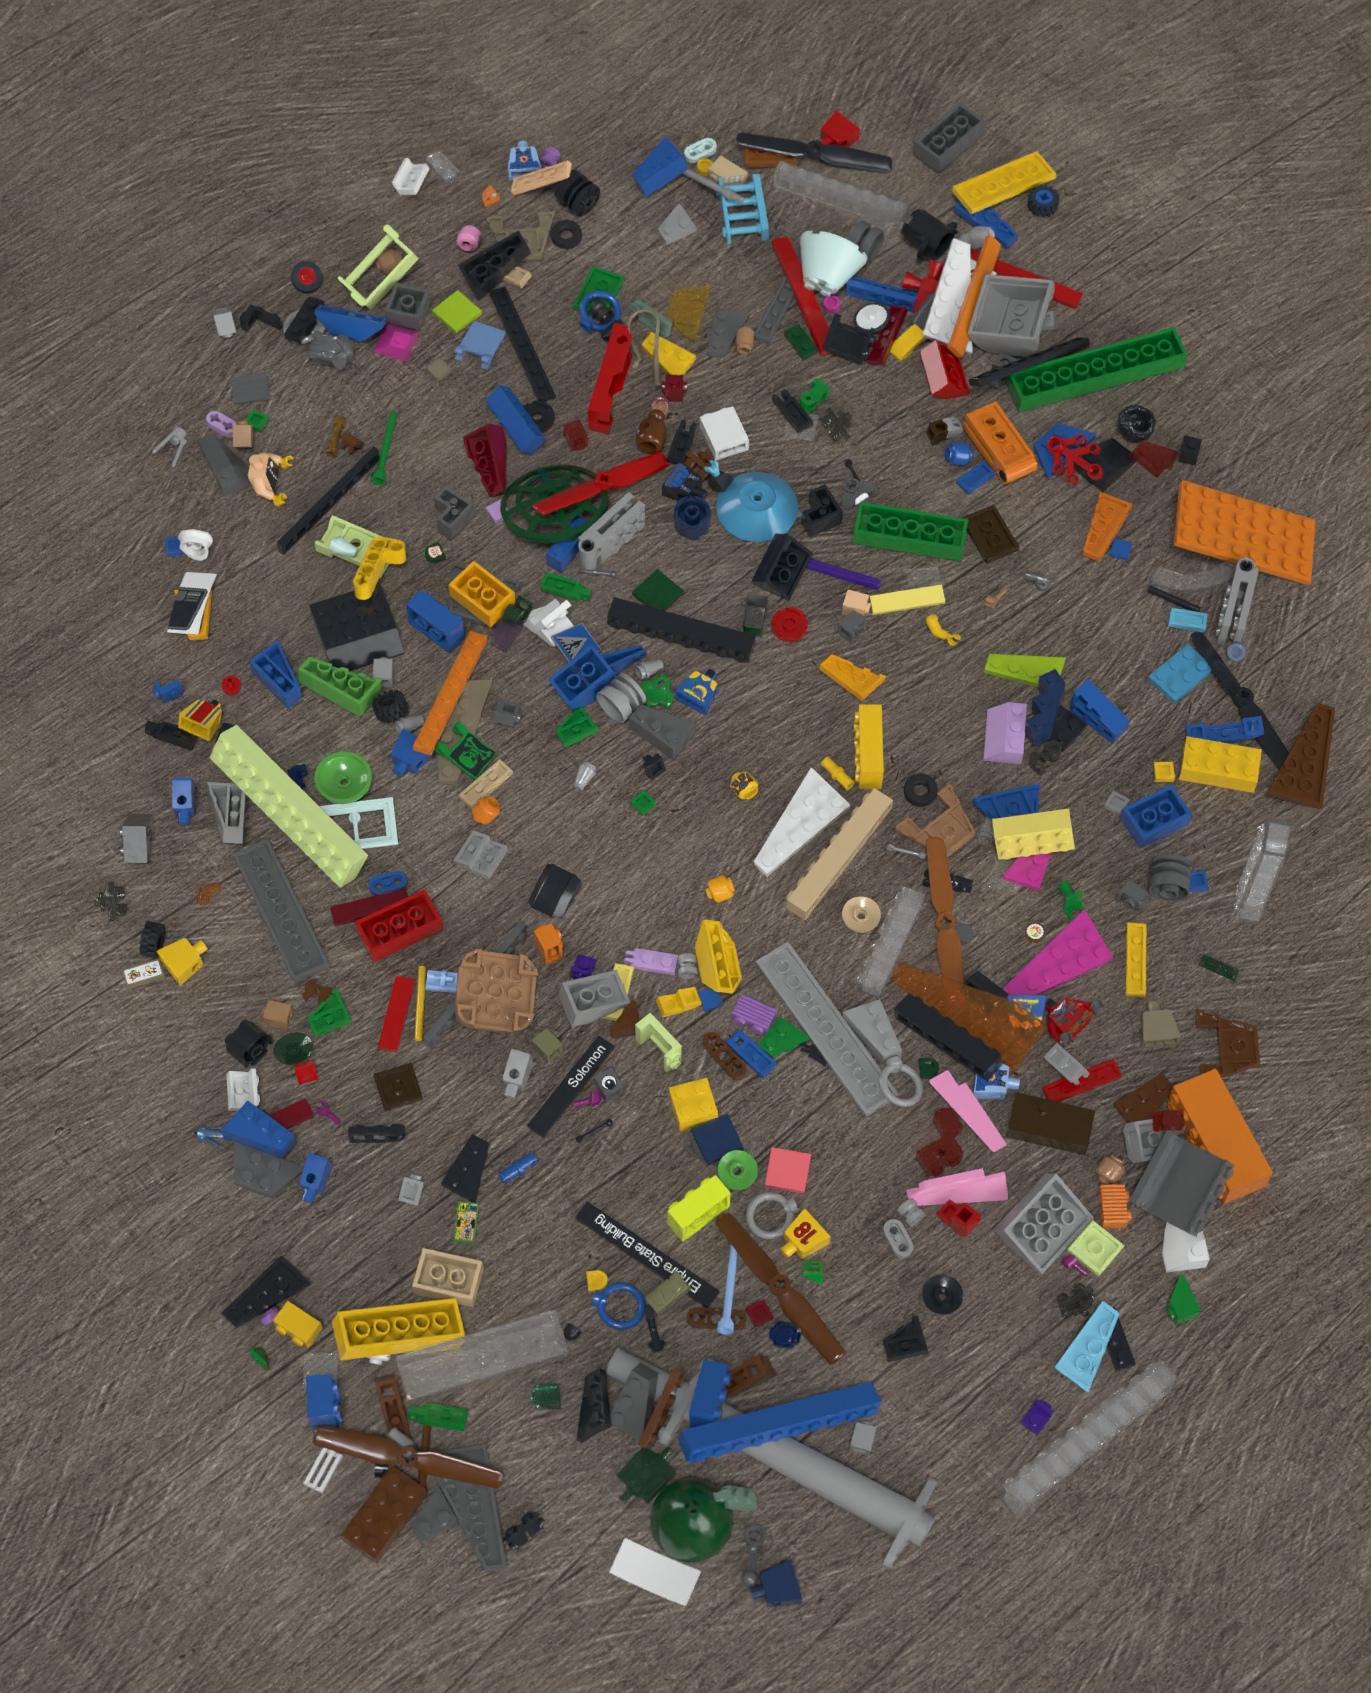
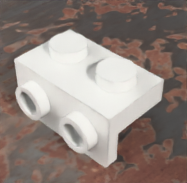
M404 158L392 182L399 195H416L429 171V167L427 164H412L409 158Z
M251 1068L249 1072L228 1071L226 1074L228 1111H239L247 1101L257 1107L260 1102V1095L257 1094L259 1077L256 1075V1069Z

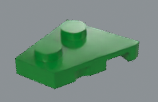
M580 707L576 708L572 715H568L565 722L555 732L562 745L566 748L597 733L598 729L586 710Z
M337 988L307 1018L315 1038L352 1023Z
M779 1017L758 1043V1046L772 1059H775L784 1052L794 1050L795 1047L802 1043H809L810 1038L791 1023Z

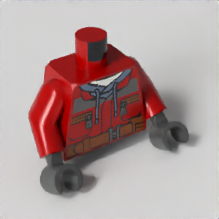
M1049 998L1046 1001L1045 1009L1050 1012L1046 1021L1050 1038L1062 1043V1046L1066 1048L1070 1042H1074L1073 1039L1091 1021L1093 1011L1096 1015L1101 1014L1099 1008H1105L1103 1002L1100 999L1088 1002L1064 998L1057 1004L1053 999Z

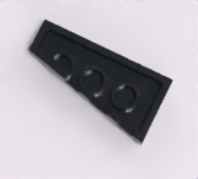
M280 1256L221 1314L237 1329L310 1284Z

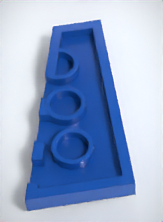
M961 202L954 206L953 211L975 227H991L994 231L995 239L1005 249L1017 241L1018 234L1006 221H1002L999 213L991 207L970 214Z

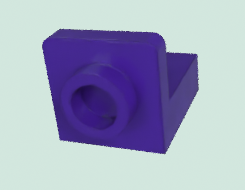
M578 954L574 965L570 968V977L576 980L592 976L597 959Z
M1037 1399L1020 1424L1038 1436L1051 1419L1054 1411L1047 1402Z

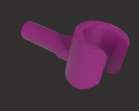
M592 1091L590 1098L576 1101L574 1106L584 1104L597 1106L601 1103L602 1095L599 1091Z
M320 1101L324 1108L320 1110L315 1107L317 1113L320 1116L329 1117L338 1125L341 1121L329 1111L325 1101Z
M1069 1255L1062 1260V1264L1066 1269H1070L1073 1266L1085 1277L1090 1274L1077 1263V1259L1073 1255Z

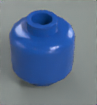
M951 442L945 449V459L951 465H966L973 457V450L970 449L967 442Z

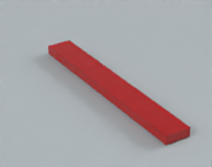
M789 236L774 238L771 242L819 353L820 355L830 354L822 349L829 327L813 291L804 287L802 266Z
M971 249L970 259L977 262L980 252ZM996 259L992 270L998 276L1049 280L999 259ZM1054 282L1055 291L1051 300L1076 310L1083 297V293Z

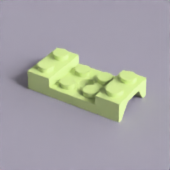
M332 515L326 533L321 540H316L315 549L317 552L331 558L335 555L360 566L372 539L382 536ZM334 536H340L351 544L359 542L361 545L358 547L356 556L353 558L334 554L333 551L329 550ZM390 563L385 564V567L380 575V579Z

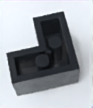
M826 484L810 490L808 503L811 508L802 512L801 524L809 537H812L841 524L843 511Z

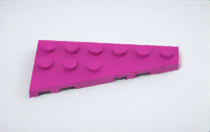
M1084 909L1003 990L1008 994L1041 995L1112 961L1113 956L1086 910Z

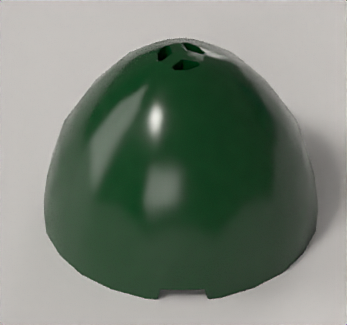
M682 1478L667 1485L654 1500L650 1513V1530L658 1547L675 1560L687 1563L701 1562L717 1555L730 1539L733 1529L732 1509H726L724 1502L714 1500L713 1493L721 1490L715 1484L700 1478ZM693 1500L698 1502L699 1506L694 1505ZM689 1501L690 1505L687 1508H685L686 1502ZM692 1509L697 1511L695 1513H689V1511Z

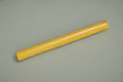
M425 966L418 967L415 1041H422Z

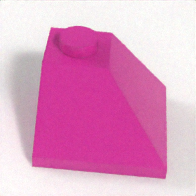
M386 323L375 346L374 353L408 361L419 331Z

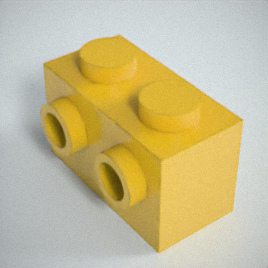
M289 1301L286 1302L273 1320L276 1327L275 1330L282 1336L286 1334L292 1338L291 1341L299 1347L305 1346L309 1348L323 1330L321 1322Z

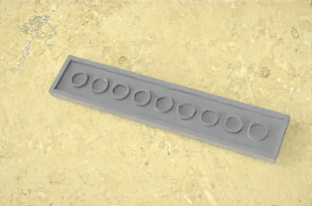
M789 942L756 960V966L805 1034L809 1036L812 1044L820 1051L827 1065L863 1115L867 1117L890 1103L883 1095L879 1085V1077L882 1070ZM887 1079L889 1090L898 1097V1092Z

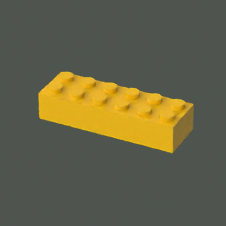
M456 1298L337 1312L332 1321L340 1361L459 1346L465 1337Z

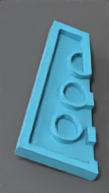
M1104 1301L1101 1302L1054 1367L1087 1393L1090 1390L1120 1314Z

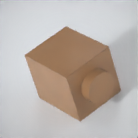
M237 421V425H233V447H253V425H248V421Z
M268 1000L267 1006H264L262 1009L261 1018H263L266 1026L288 1030L293 1015L292 1006Z

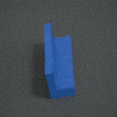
M852 276L846 286V295L886 306H903L907 308L908 312L912 313L918 295L917 292L857 276Z

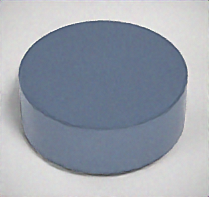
M1233 642L1227 649V655L1232 661H1240L1246 655V647L1241 642Z

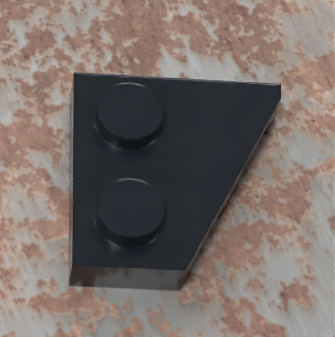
M918 1315L914 1316L907 1325L901 1326L893 1335H889L883 1340L887 1362L928 1354Z

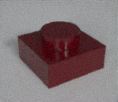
M764 1299L746 1307V1312L755 1328L773 1320V1315Z

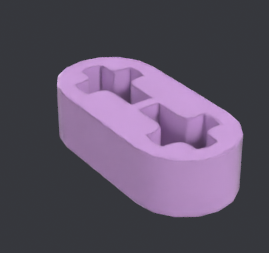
M218 411L208 413L206 417L208 426L219 434L232 438L233 425H237L236 422Z

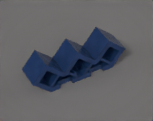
M1056 669L1039 676L1038 689L1042 694L1032 698V711L1035 716L1026 720L1025 733L1034 746L1051 739L1064 697L1065 682Z

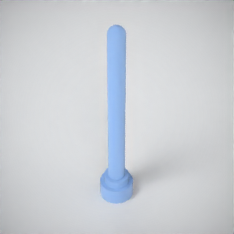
M730 1245L723 1317L718 1321L717 1332L723 1335H730L734 1331L731 1311L738 1252L732 1245Z

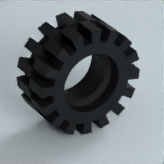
M389 690L388 693L385 691L383 695L379 694L378 698L375 697L373 699L372 708L380 722L388 723L389 720L391 722H394V719L399 720V716L403 717L404 713H407V709H409L404 694L398 690L394 692Z
M147 921L142 930L143 934H141L140 954L157 958V951L163 948L165 940V925Z

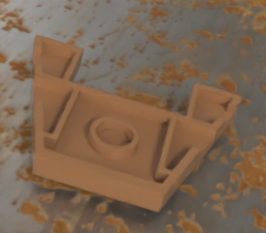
M948 784L937 793V798L948 810L921 830L909 817L895 826L897 833L926 848V840L928 838L940 837L944 839L947 858L975 836V831L966 813H964L951 784Z

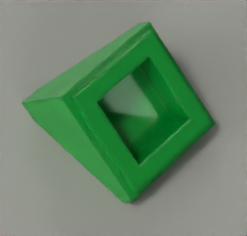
M803 1260V1276L817 1284H823V1261Z
M261 1346L252 1348L249 1351L251 1358L264 1370H267L268 1364L264 1349Z

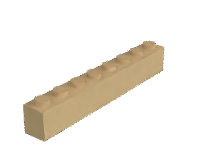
M875 788L871 793H866L861 806H857L853 810L851 819L849 821L846 820L842 824L840 833L838 835L835 834L830 840L829 847L821 851L819 860L816 863L813 862L808 869V874L799 879L798 887L788 893L786 897V908L804 920L808 918L890 812L893 805L891 798Z

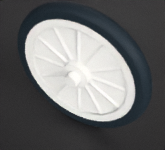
M880 303L866 304L856 312L854 325L857 329L868 333L871 328H874L873 333L879 332L889 323L890 312L886 306Z

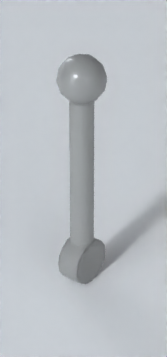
M892 844L887 845V850L898 851L918 856L920 859L926 858L924 852L918 853L895 847Z

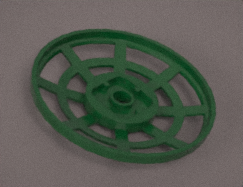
M549 465L529 471L516 479L502 496L500 512L506 527L520 538L538 543L562 542L581 536L607 512L609 505L608 490L602 491V502L598 509L589 504L591 500L589 498L546 514H557V518H542L543 514L538 512L533 516L524 508L573 487L568 483L571 478H575L581 483L587 482L584 478L577 475L578 472L586 474L593 479L596 476L594 472L580 466ZM551 475H564L560 480H550L549 478ZM540 478L543 481V483L539 484L537 487L529 486L531 483ZM529 479V480H528L527 482H525L522 486H518V485H519L520 483H522L523 481ZM511 492H517L516 506L506 511V499ZM523 492L532 493L531 499L521 503ZM573 505L578 506L576 510L565 515L564 512ZM584 510L594 514L585 523L573 529L570 528L568 521L577 517ZM519 512L531 523L528 529L525 530L514 524L509 516ZM561 523L563 532L558 533L534 532L538 524L550 525Z

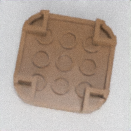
M474 949L467 953L460 961L457 973L454 1009L458 1021L465 1027L509 1034L525 1030L534 1018L536 977L538 976L537 968L527 958L528 956L482 951V949Z

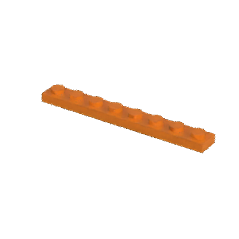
M472 631L469 632L413 745V751L432 755L488 641L486 635Z

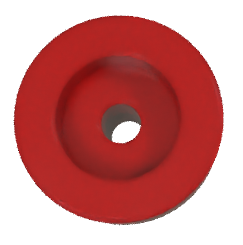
M235 676L224 678L222 681L223 692L229 696L238 694L241 690L240 680Z

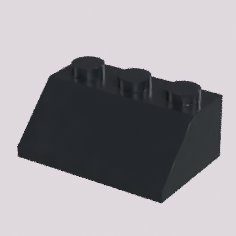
M775 533L751 581L763 590L789 601L813 552L789 534Z

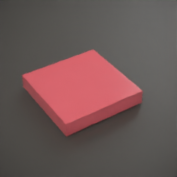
M772 1147L765 1187L804 1194L811 1154Z

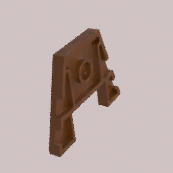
M1196 1009L1197 1029H1217L1220 1064H1201L1200 1075L1217 1069L1219 1075L1223 1078L1260 1065L1257 1026L1234 1019L1231 1021L1221 1018L1220 1015H1211L1205 1013L1204 1010Z

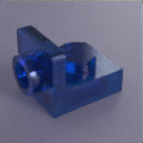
M295 765L288 769V776L301 789L305 787L302 777L308 775L306 765Z

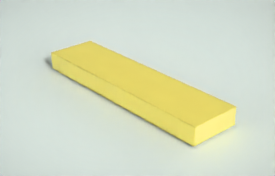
M942 585L869 597L873 615L945 604Z

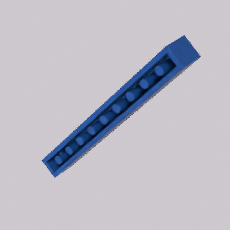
M870 1381L681 1431L678 1443L688 1463L701 1462L706 1458L720 1457L725 1453L739 1452L744 1448L758 1447L763 1443L777 1442L782 1438L796 1437L801 1433L815 1432L827 1426L834 1427L846 1421L853 1422L858 1418L874 1416L878 1413L882 1401Z

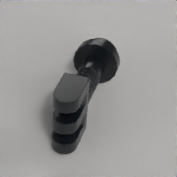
M645 1305L644 1312L652 1341L648 1344L649 1349L652 1352L664 1350L665 1342L659 1339L654 1311L650 1305Z

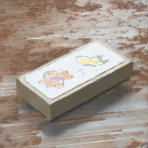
M160 958L122 969L127 989L165 978Z

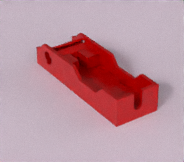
M617 323L613 325L588 407V430L605 434L610 433L614 420L610 414L613 396L623 390L633 357L629 350L632 334L629 332L627 325Z

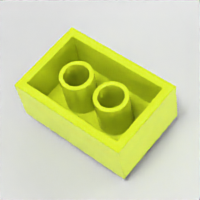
M716 1175L712 1178L704 1179L700 1187L696 1190L691 1189L685 1194L684 1199L680 1202L675 1201L669 1206L667 1211L668 1226L684 1242L730 1207V1191Z

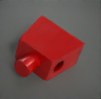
M835 111L821 128L820 142L823 145L835 144L848 147L859 140L860 128L841 113Z

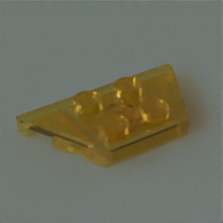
M707 284L705 288L696 289V287H691L686 290L673 291L666 318L672 322L673 329L693 343H696L712 289L711 284Z

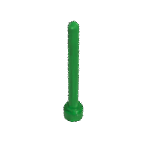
M396 411L390 412L378 466L371 476V482L375 485L385 484L386 474L384 468L396 421Z

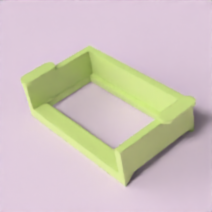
M385 225L383 228L387 235L345 280L341 276L337 278L352 292L351 297L361 306L366 305L370 310L377 305L395 283L419 259L398 239L399 234L389 225ZM392 241L396 242L407 255L371 295L365 299L352 285Z

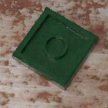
M658 569L632 591V595L645 606L664 611L684 594L682 588Z

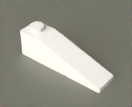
M1166 1222L1162 1248L1166 1273L1205 1268L1210 1259L1203 1231L1195 1237Z

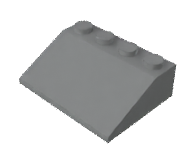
M1045 1173L993 1230L1010 1249L1039 1274H1043L1094 1217L1056 1173Z

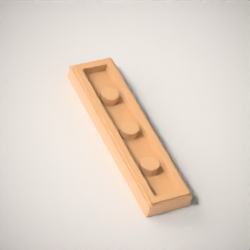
M564 161L515 177L511 193L517 195L569 178L572 164L569 161Z

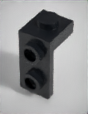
M250 304L245 312H242L239 318L241 329L246 332L250 330L256 320L278 330L283 328L281 318L278 315L271 314L263 308Z

